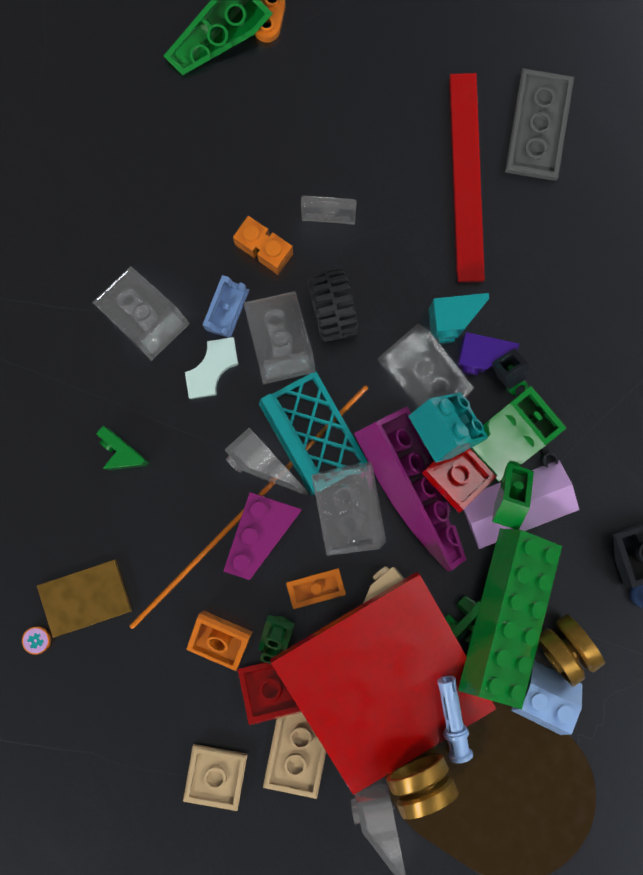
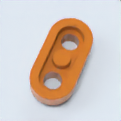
M261 0L273 14L265 22L270 23L271 26L269 28L262 26L255 34L260 41L272 42L278 38L286 7L285 0H276L274 3H269L268 0Z

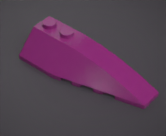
M408 406L354 434L379 483L395 509L425 548L449 572L467 559L456 526L450 524L449 512L451 511L448 502H443L441 493L422 474L434 459L408 417L411 412Z

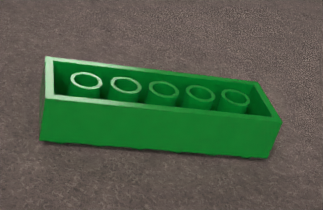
M499 529L458 691L522 709L562 549L561 545L523 530Z

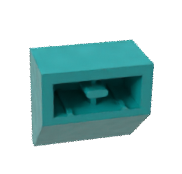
M461 392L430 398L408 416L435 463L451 459L488 439L483 424L476 418L470 408L469 401Z

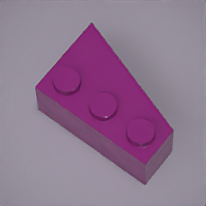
M250 492L223 572L250 580L302 509Z

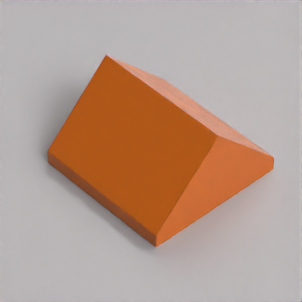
M203 610L197 617L186 650L236 671L253 631Z

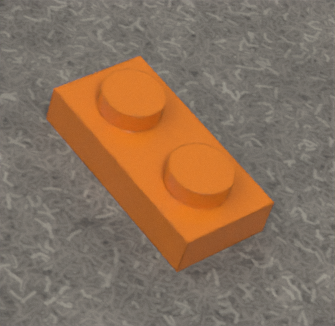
M339 568L286 582L293 609L346 595Z

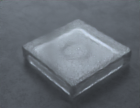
M303 196L301 198L302 221L355 224L357 200Z

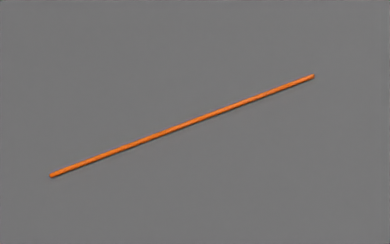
M367 385L363 386L339 411L341 416L368 390ZM327 425L314 437L321 438L326 433ZM310 440L306 445V450L308 451L316 441ZM290 461L258 495L264 496L293 466L292 462ZM244 509L130 624L131 629H134L240 521Z

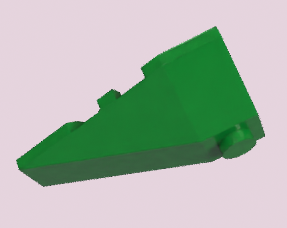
M211 0L164 54V57L182 75H185L255 35L273 13L261 0Z

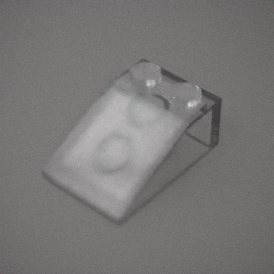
M131 266L92 302L151 361L190 324L169 299Z
M295 291L243 303L263 384L315 373L313 351Z
M419 324L414 326L378 358L384 368L418 407L430 398L460 392L466 397L474 390L473 386L431 332Z
M250 428L225 449L229 455L226 458L227 462L239 473L244 471L249 475L303 496L309 493Z
M385 783L366 787L355 794V799H351L354 823H360L362 833L393 874L406 875L388 786Z

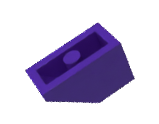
M466 332L462 338L456 367L461 368L462 373L477 376L478 372L483 373L493 366L492 362L514 348L518 350L519 344Z

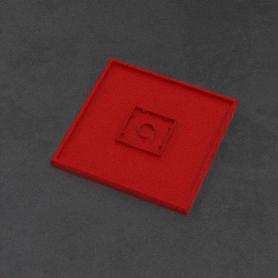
M415 572L270 659L272 666L353 795L445 740L443 733L446 728V721L437 680L441 679V677L454 676L456 678L462 720L466 727L496 710L491 700L458 691L466 655L418 572Z

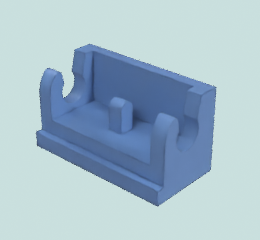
M222 275L203 322L205 330L225 338H231L249 293V289L246 288L245 284L241 282L237 284L231 281L229 277Z

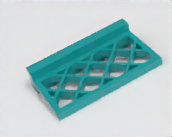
M316 371L260 399L258 403L310 496L315 495L369 464ZM312 379L318 388L316 398L301 394L303 385ZM297 387H299L298 393L292 391V390L296 389ZM284 394L296 397L293 411L282 408L277 398ZM300 398L314 402L311 416L296 412ZM318 404L329 407L331 411L329 421L314 417ZM286 413L291 415L290 420L288 419ZM295 416L310 420L306 434L295 431L292 426ZM334 417H335V419H336V421H337L338 424L333 423V418H334ZM313 421L327 425L324 439L309 435ZM331 427L342 430L344 434L342 444L328 441ZM299 437L305 438L303 443ZM308 439L323 443L319 457L308 454L306 450ZM347 441L349 442L351 447L346 446ZM326 445L341 449L337 463L323 459ZM344 450L355 453L360 463L353 467L341 464ZM312 460L318 461L317 466L314 465ZM321 463L336 467L333 478L324 482L319 473ZM340 468L345 469L344 472L338 474Z

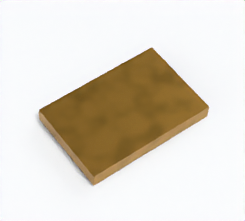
M116 559L37 585L53 638L132 611Z

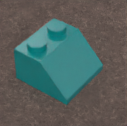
M489 293L434 298L428 309L432 340H439L440 344L455 342V338L461 335L489 300Z

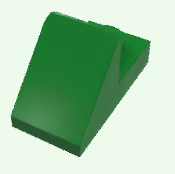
M102 426L96 433L102 439L99 443L111 453L114 450L117 451L103 469L113 470L141 467L148 464L144 457L109 428Z

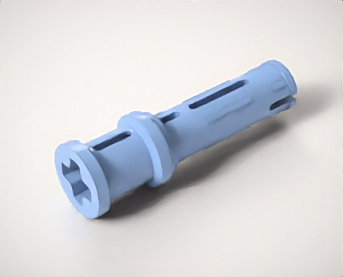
M444 676L438 679L437 683L446 721V728L443 734L445 740H448L449 745L448 760L452 763H464L473 758V752L469 748L467 740L469 730L463 724L456 678L454 676Z

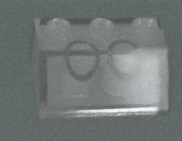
M372 462L343 466L312 475L327 556L380 549L385 544L386 537Z

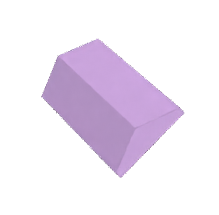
M560 460L558 464L555 461L547 464L548 468L541 466L532 470L534 471L530 509L519 530L526 531L579 510L573 485ZM501 482L485 488L463 510L478 549L496 543L500 528L512 529L492 522L494 504Z

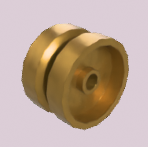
M565 614L556 621V630L560 637L554 631L547 628L540 634L538 643L545 656L556 671L572 687H575L585 679L584 670L579 662L591 672H595L605 665L603 656L598 648L569 614Z
M442 754L420 757L404 764L387 776L386 781L392 794L400 796L396 805L403 819H416L432 814L446 807L458 797L459 792L454 780L451 777H445L449 768Z

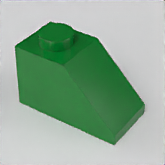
M511 463L507 464L495 500L492 522L512 529H520L530 509L534 471Z

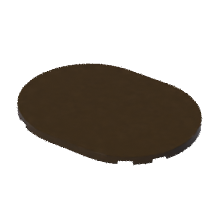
M492 701L496 710L467 727L469 730V736L467 737L468 745L473 752L471 760L464 763L450 762L448 760V753L450 752L448 740H444L413 759L431 754H442L449 768L445 777H451L454 780L459 792L458 797L446 807L432 814L416 819L404 820L422 837L479 874L548 875L562 867L578 852L590 832L596 810V786L592 769L581 748L569 735H560L511 711V706ZM386 781L390 797L399 812L396 802L400 796L392 794Z

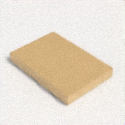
M302 713L276 720L263 788L317 799L326 750Z

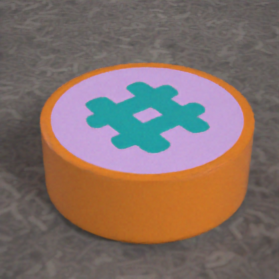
M41 626L28 629L22 637L23 648L28 653L34 655L45 652L51 644L49 631Z

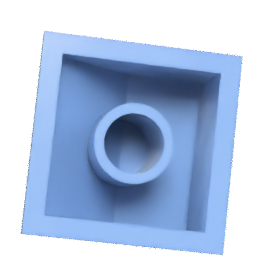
M534 660L522 709L512 707L511 711L560 735H571L582 709V684L579 683L572 687L557 671Z

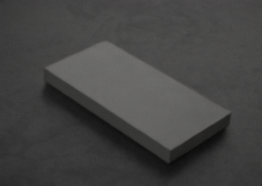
M522 68L505 173L557 181L574 83L573 76Z

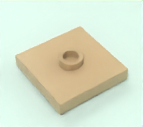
M194 744L183 802L238 811L248 754Z

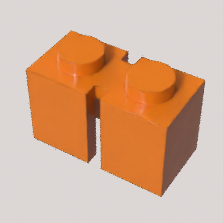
M250 216L245 219L233 236L234 243L238 248L254 259L258 256L259 262L277 275H279L293 255L292 245L273 232L269 236L268 229Z

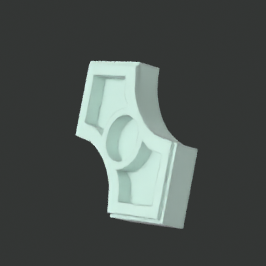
M234 337L207 341V352L203 361L196 368L185 372L189 399L217 394V383L221 375L227 369L238 365Z

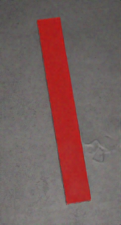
M477 73L450 74L457 283H483L485 275Z

